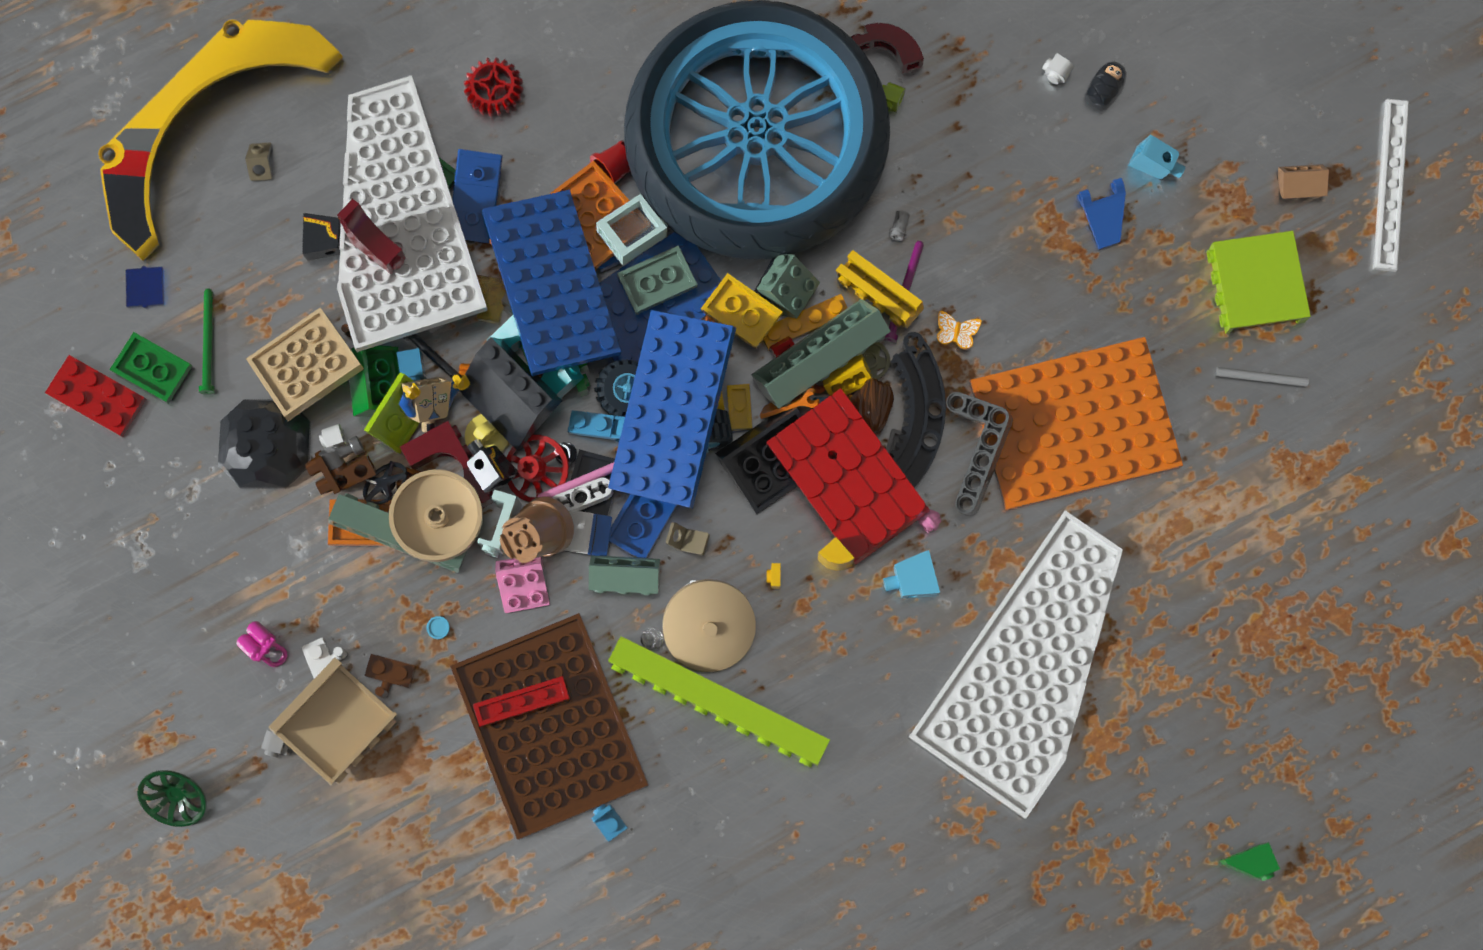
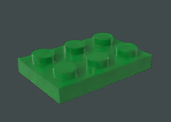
M133 332L109 370L169 404L192 368V365Z

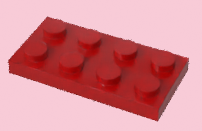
M68 355L45 391L50 397L121 437L125 435L147 400L140 394Z

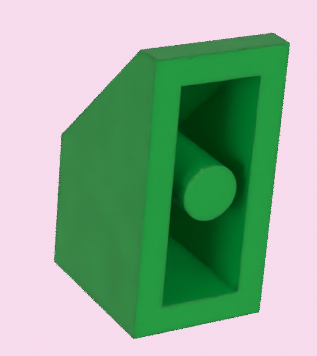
M1269 842L1259 844L1220 860L1222 865L1251 878L1261 877L1262 881L1275 877L1274 872L1280 870Z

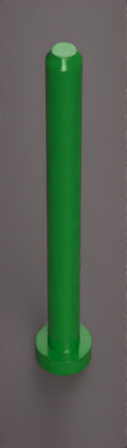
M209 288L204 291L202 385L199 386L200 394L215 393V386L211 385L213 291Z

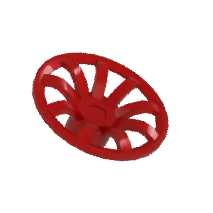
M532 435L523 445L526 456L522 459L513 455L516 452L513 446L508 452L506 458L510 462L518 463L517 470L519 474L512 480L520 477L524 478V483L520 490L515 487L512 480L507 483L511 491L520 499L530 502L538 498V495L542 493L540 480L544 481L551 488L566 483L569 474L568 458L564 449L554 439L544 435ZM540 440L539 447L533 455L528 442ZM547 442L556 450L542 458L541 456ZM560 455L563 467L546 466V463ZM546 472L562 473L558 485L545 475ZM531 482L535 486L536 497L524 495Z

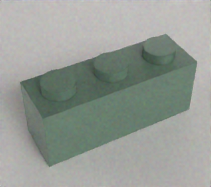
M591 555L589 563V590H594L598 593L613 591L620 594H629L630 592L643 595L658 594L660 559Z

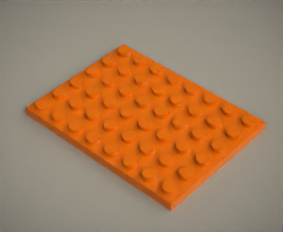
M1145 337L970 380L974 398L1006 409L1013 418L1012 426L994 470L1006 511L1183 466ZM984 406L977 407L979 416L983 415ZM1003 413L999 414L995 420L996 424H1002L1006 420V415ZM991 435L988 438L987 443L989 446L996 444L998 440L997 435Z

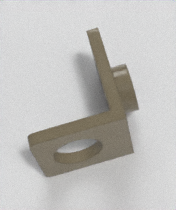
M270 142L249 145L245 161L251 181L272 179L268 160L272 148ZM261 165L265 168L266 172L262 175L256 174L253 171V167Z
M672 522L666 544L679 551L704 555L710 534L686 529L678 523ZM678 530V539L674 542L673 535Z

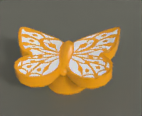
M939 311L938 326L941 331L937 334V341L942 345L952 342L964 350L970 349L973 345V338L971 336L977 334L982 321L980 319H971L962 323L960 321L956 322L948 313Z

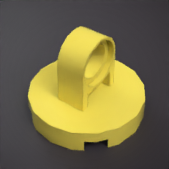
M482 414L473 418L466 427L464 435L467 446L476 439H479L485 448L497 446L502 453L509 446V442Z

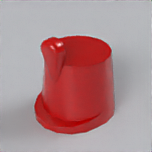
M620 140L617 144L601 153H594L590 156V162L594 160L614 184L630 171L623 140Z

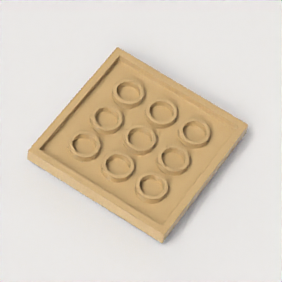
M321 308L246 358L287 421L364 369Z

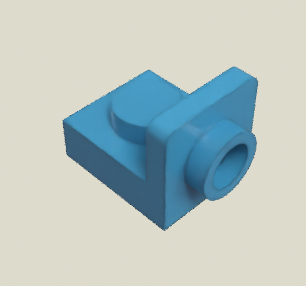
M603 804L593 811L595 816L591 819L608 842L628 829L612 805L606 807Z

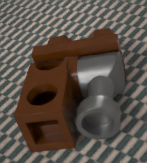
M357 436L350 438L348 445L338 449L327 447L322 451L316 452L315 458L305 464L311 477L320 472L323 473L325 478L316 481L317 489L321 495L331 491L337 494L341 490L376 475V467ZM353 452L358 455V457L348 462H345L343 459Z

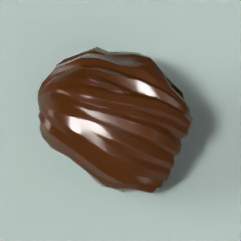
M870 378L865 381L864 385L857 392L854 391L848 394V398L874 433H880L888 421L893 407L894 395L889 384Z

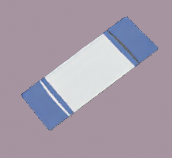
M581 511L570 514L574 524V535L565 551L607 556L612 517Z

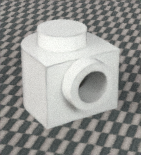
M1057 53L1053 59L1048 58L1042 69L1045 70V75L1049 81L1058 84L1066 81L1074 66L1069 60Z
M340 424L322 429V435H319L323 448L335 447L338 449L348 445Z

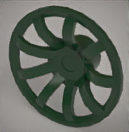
M160 770L151 772L141 780L137 789L138 801L144 811L153 819L166 825L184 827L195 824L203 817L207 808V800L201 787L191 778L175 771ZM160 776L162 785L154 784L151 782V779ZM146 785L151 790H155L158 792L153 794H145L144 787ZM191 786H193V788L196 790L194 792H189ZM200 796L201 806L195 805L190 799ZM163 797L153 808H150L146 800L152 801ZM167 803H170L167 818L157 814ZM177 805L179 807L180 814L184 819L182 821L174 820V814ZM186 806L190 808L192 811L198 812L197 815H195L193 818L190 817L187 813Z

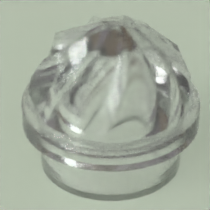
M648 628L641 635V644L648 650H658L664 643V635L657 628Z

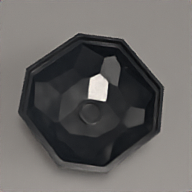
M244 399L220 421L218 466L239 488L286 489L306 470L305 464L310 461L311 422L302 412L287 421L273 399Z

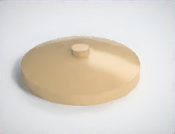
M427 470L407 479L394 494L389 509L390 528L398 544L411 556L429 562L447 561L464 553L478 537L483 521L482 505L475 489L463 477L446 470Z
M704 579L684 586L671 598L664 612L662 627L666 645L671 654L680 663L693 670L715 672L731 667L745 656L754 640L756 621L748 599L739 589L724 581Z

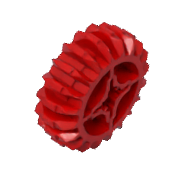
M487 57V63L483 64L479 61V67L472 66L471 70L473 73H467L466 77L468 80L464 81V86L466 87L464 93L468 96V103L472 104L474 110L479 109L482 115L488 110V114L491 117L494 112L501 116V110L509 113V106L516 108L515 101H521L520 93L524 91L521 86L523 80L519 78V70H515L513 64L508 65L507 60L504 59L500 63L499 58L496 57L494 62H491L490 58ZM499 74H502L509 78L511 83H506V81L500 80ZM477 90L482 91V93H486L489 97V100L480 97L477 94Z

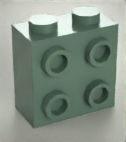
M786 254L780 255L774 260L773 265L762 278L757 290L771 304L783 311L782 316L797 319L820 282L795 255Z

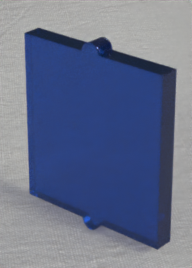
M142 266V268L126 269L127 308L144 307L146 309L148 306L164 305L163 267L147 268Z

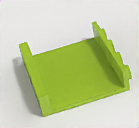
M1293 231L1216 241L1207 250V260L1209 263H1212L1213 268L1211 272L1212 284H1216L1217 289L1215 301L1216 305L1220 306L1221 314L1219 315L1220 326L1224 328L1225 334H1230L1235 328L1296 320V324L1305 323L1311 317Z

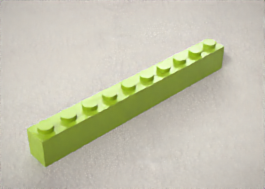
M620 636L608 660L612 664V670L620 674H624L626 671L633 675L632 679L643 685L645 682L654 685L653 690L663 695L668 692L674 695L673 700L685 706L688 702L695 706V711L705 716L710 713L716 716L715 721L725 726L731 723L737 726V732L747 737L751 733L758 737L757 742L767 747L773 744L779 747V753L787 757H791L793 754L799 757V762L807 767L818 766L830 742V739Z

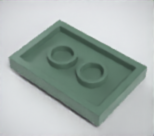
M679 246L617 273L636 315L698 287Z

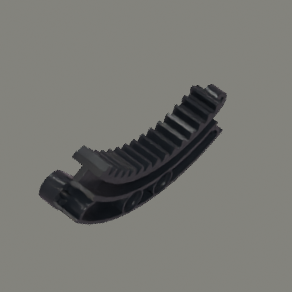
M910 332L903 339L904 350L899 354L893 355V359L890 362V369L895 368L894 375L899 376L898 384H902L900 391L904 392L902 400L905 401L903 405L905 409L903 417L905 418L901 430L903 434L899 435L898 442L895 444V450L891 451L890 456L916 489L927 475L939 449L945 426L946 401L942 376L931 349L919 333ZM910 338L913 341L918 340L917 347L921 352L917 358L914 356L917 353V349L913 345L908 346ZM933 406L938 407L941 413L939 415H932L929 412V408ZM931 437L936 441V445L932 447L927 446L924 443V439Z

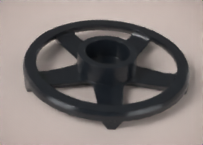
M390 461L388 464L378 468L375 476L366 479L363 488L364 499L376 505L392 500L395 494H392V490L396 485V481L403 479L402 485L407 480L408 474L405 466L401 463ZM394 467L403 470V473L391 476ZM386 470L382 477H376L379 473ZM370 484H375V488L368 494ZM379 492L386 496L384 500L372 501V498Z

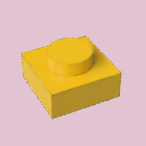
M771 563V569H767V583H771V589L780 590L781 563Z

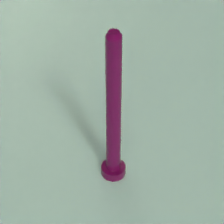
M922 241L915 243L902 286L910 291L924 247ZM890 321L888 328L891 332L885 335L883 340L896 343L898 340V335L896 334L898 326Z

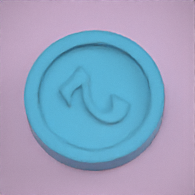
M433 617L427 623V633L433 639H443L449 634L450 624L444 617Z

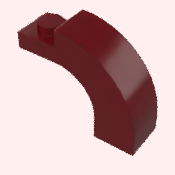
M871 23L864 26L863 35L858 33L851 36L862 51L881 48L892 53L902 73L923 67L924 57L916 40L898 26L888 23Z

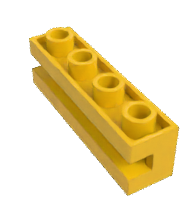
M852 250L847 256L848 261L846 264L843 265L841 263L836 269L839 283L846 288L849 286L853 288L855 294L864 301L866 299L873 303L872 306L877 308L881 314L883 312L890 316L889 319L896 326L900 327L902 325L908 329L924 310L923 301Z

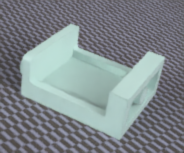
M494 490L492 500L497 507L503 509L492 541L479 538L477 543L481 546V550L485 551L486 555L498 558V555L505 556V552L500 544L502 526L507 520L520 512L522 504L517 496Z

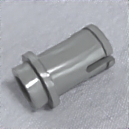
M896 211L893 228L889 231L892 239L901 241L906 237L907 232L905 230L910 217L908 212Z

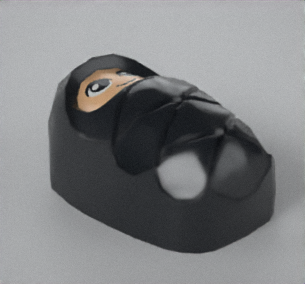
M1115 61L1104 64L1094 75L1085 92L1086 102L1098 110L1108 109L1124 88L1127 75L1125 68Z

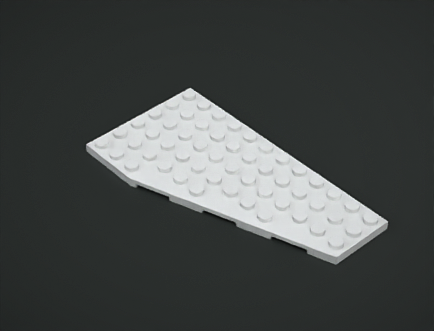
M412 75L348 95L343 208L352 198L357 201L372 222L402 249L406 257L401 268L389 274L351 244L341 224L337 290L355 350L359 352L488 311Z

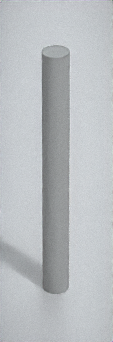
M1221 367L1216 369V376L1305 387L1309 383V378Z

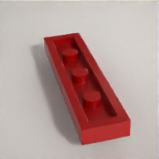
M561 676L475 703L473 707L479 727H483L569 700L570 697L564 677Z

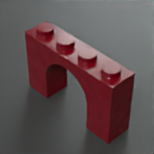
M446 421L400 446L410 467L415 470L441 457H450L459 461L464 471L463 478L475 489L482 509L493 503L491 499L493 492L485 493L467 465V461L473 455L467 448V444L462 446L459 440L462 435L456 425L452 426L449 421Z

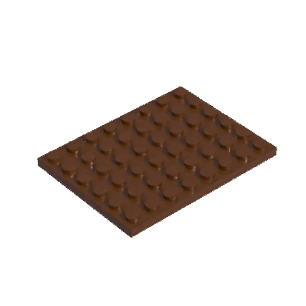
M580 613L450 666L517 840L649 786ZM561 676L564 677L570 697L569 700L479 727L473 704Z

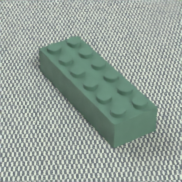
M860 299L752 373L751 376L763 396L776 407L781 408L790 404L799 394H804L818 381L827 379L830 373L837 368L847 365L848 361L853 357L863 354L872 344L882 341L885 335L891 331L880 311Z

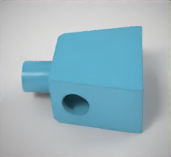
M1151 134L1136 147L1128 164L1158 179H1163L1169 173L1180 178L1186 166L1176 162L1179 156L1177 150Z
M929 550L895 564V575L883 578L886 592L899 589L901 599L935 597L940 594Z

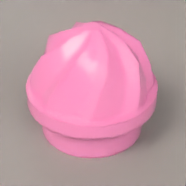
M930 510V512L917 521L927 533H930L932 530H937L941 517L938 512Z

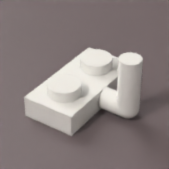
M324 638L301 647L314 679L334 658L340 661L347 656V652L340 647L334 648L333 654H330Z

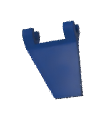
M1122 178L1113 180L1110 183L1114 195L1093 202L1088 189L1079 192L1077 195L1099 250L1121 241L1126 196Z

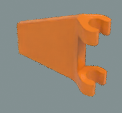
M815 383L804 394H799L790 404L781 408L776 407L771 402L763 407L759 416L763 419L798 406L814 408L820 403V400H811L809 397L814 395V393L824 392L825 387L824 385L818 386Z

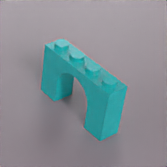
M513 315L490 336L502 339L514 352L522 345ZM578 365L547 372L541 377L560 398L584 378L580 373Z

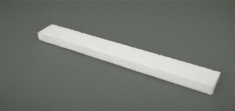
M1386 99L1373 270L1396 272L1398 270L1409 101Z

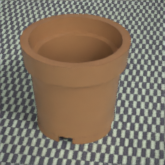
M551 497L535 498L527 503L516 516L503 524L500 544L508 557L511 559L515 558L521 563L530 562L541 556L555 555L564 551L573 539L574 524L572 517L566 507L558 500Z

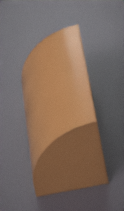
M1323 164L1278 167V183L1281 197L1287 199L1327 196L1329 170Z

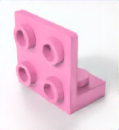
M542 556L527 563H521L515 558L496 561L495 573L505 613L550 604L543 573Z

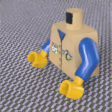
M454 375L452 378L454 382L452 383L441 377L402 383L403 395L399 405L410 419L421 422L422 432H428L435 428V420L447 417L448 409L457 393L468 388L470 382L466 375H463L462 378L459 375Z

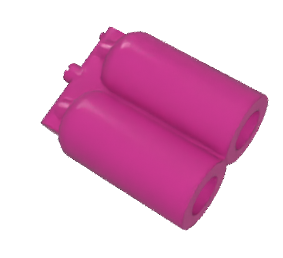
M258 621L251 622L247 627L248 634L241 635L237 640V646L253 661L260 662L262 660L271 667H278L287 659V650L276 643L275 636ZM272 646L275 647V650L282 652L281 658L276 662H272L269 657H265L266 654H269V649Z

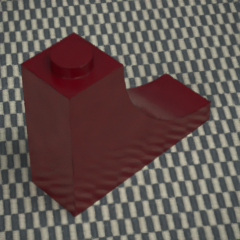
M352 198L337 214L351 244L389 274H392L394 270L401 268L406 259L402 249L372 222L360 204Z

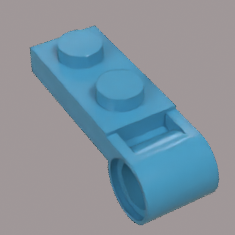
M572 410L567 432L573 435L613 439L619 442L625 417Z

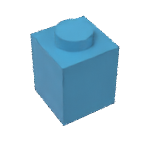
M419 348L397 352L399 371L407 375L413 381L427 379L423 354Z

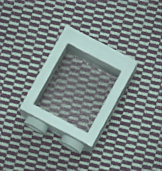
M641 194L596 222L597 233L622 265H625L667 237L668 225L657 216Z

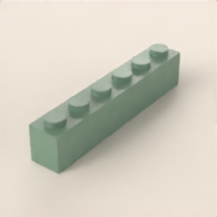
M345 494V496L338 495L328 518L330 525L407 553L392 534L389 524V511L388 513L382 511L378 505L371 502L361 503L357 497L351 494ZM468 549L456 558L430 563L459 573Z

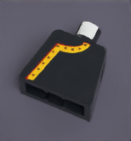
M303 213L302 254L306 260L340 255L341 222L339 218Z
M479 439L474 440L467 446L473 454V457L467 461V465L485 493L504 487L519 474L518 470L497 446L485 448Z

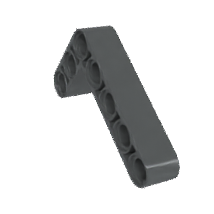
M954 392L948 396L946 401L949 410L958 416L985 425L955 503L958 511L967 516H972L980 509L1012 426L1013 418L1006 409L960 392ZM957 399H963V406L959 409H954V402ZM979 406H984L983 415L975 416V409ZM999 414H1005L1006 420L1002 424H996V417ZM991 435H997L998 440L996 444L989 446L987 443L988 438ZM984 456H988V465L986 467H980V459ZM979 477L981 485L973 489L971 482L974 478ZM966 499H972L973 502L969 510L963 509V503Z

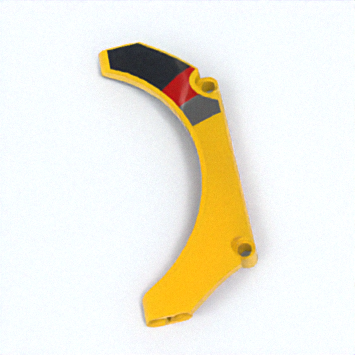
M231 19L226 21L223 28L106 145L99 149L98 155L104 164L100 171L112 233L142 261L159 246L150 207V181L154 160L159 145L175 117L200 92L230 75L266 66H296L328 73L343 58L342 54L316 29L308 25L264 20H247L242 25L237 20ZM230 27H236L239 29V33L236 36H230L227 30ZM107 151H114L116 153L112 161L104 159V154Z

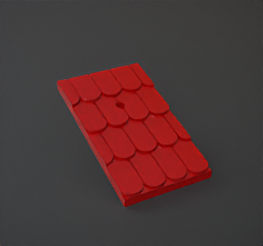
M841 388L767 441L768 446L827 527L854 557L855 565L930 512L924 500Z

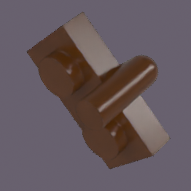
M371 654L364 676L382 681L381 687L375 689V694L381 698H386L391 684L410 689L417 666Z

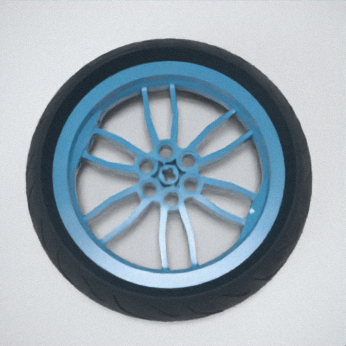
M745 0L712 7L694 15L670 31L651 51L637 73L628 97L624 120V143L631 174L640 193L657 216L663 219L671 230L703 249L724 256L750 260L773 259L780 255H793L803 252L826 241L847 226L859 214L878 185L885 167L890 142V117L882 83L875 68L856 42L840 27L810 10L788 3L768 0ZM731 55L744 56V84L747 101L738 103L719 85L699 75L698 72L722 58ZM752 56L757 58L769 57L771 59L770 74L764 94H753L749 76V62ZM776 57H790L800 61L822 77L798 88L778 104L770 103L775 83ZM689 81H693L716 96L728 110L725 113L703 106L681 94V91ZM829 85L837 98L812 110L788 115V111L799 101ZM676 103H680L702 118L728 128L700 137L674 151L671 146L670 125ZM760 105L763 107V110L755 111L752 108ZM841 108L844 123V139L839 157L810 140L786 131L813 122ZM736 115L744 117L741 121L732 119ZM777 116L782 118V121L776 123L771 119ZM755 127H759V132L754 131ZM739 136L743 140L736 143L732 141V138ZM773 138H779L781 139V142L778 144H773L770 140ZM726 144V148L712 160L686 174H683L677 163V160L699 150ZM787 146L809 152L833 165L834 168L829 176L823 179L798 163L786 151ZM756 147L762 150L758 154L751 152V149ZM737 154L744 156L738 182V204L718 203L705 196L691 184L692 181L717 170ZM776 156L795 174L815 184L818 188L808 196L786 206L770 205V175L767 158ZM750 165H761L765 183V202H762V204H745V201H743L744 185Z

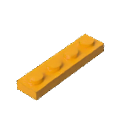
M842 294L802 310L797 319L786 317L777 321L763 339L768 351L771 350L770 346L787 336L791 337L792 340H796L814 332L846 310L848 307Z

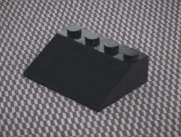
M490 337L476 353L465 373L470 385L468 388L460 390L463 396L517 451L522 448L563 401L538 375H531L529 366L502 339Z
M797 407L768 417L715 453L756 514L798 486L767 444L768 440L802 416Z

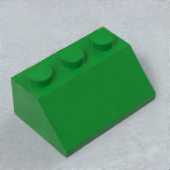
M378 345L359 352L355 350V347L350 349L364 368L349 379L353 416L372 417L400 373L397 358L398 347Z

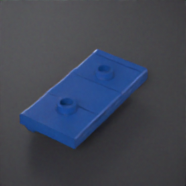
M458 149L452 201L465 241L490 244V237L482 209L497 206L503 155Z

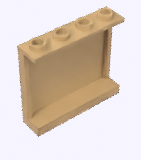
M334 658L272 722L269 729L324 780L332 785L334 782L339 784L348 775L345 770L351 764L355 767L364 758L361 753L367 747L372 749L379 742L380 738L378 735L383 730L388 732L397 722L394 720L397 713H393L347 671L338 659Z

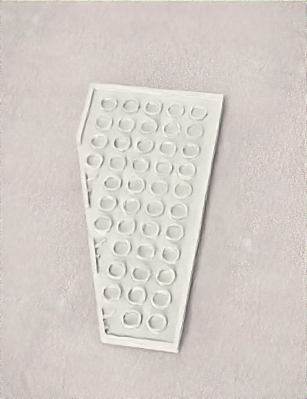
M1067 511L1063 512L909 736L911 740L1024 819L1028 817L1066 760L1075 721L1105 617L1106 607L1123 549Z

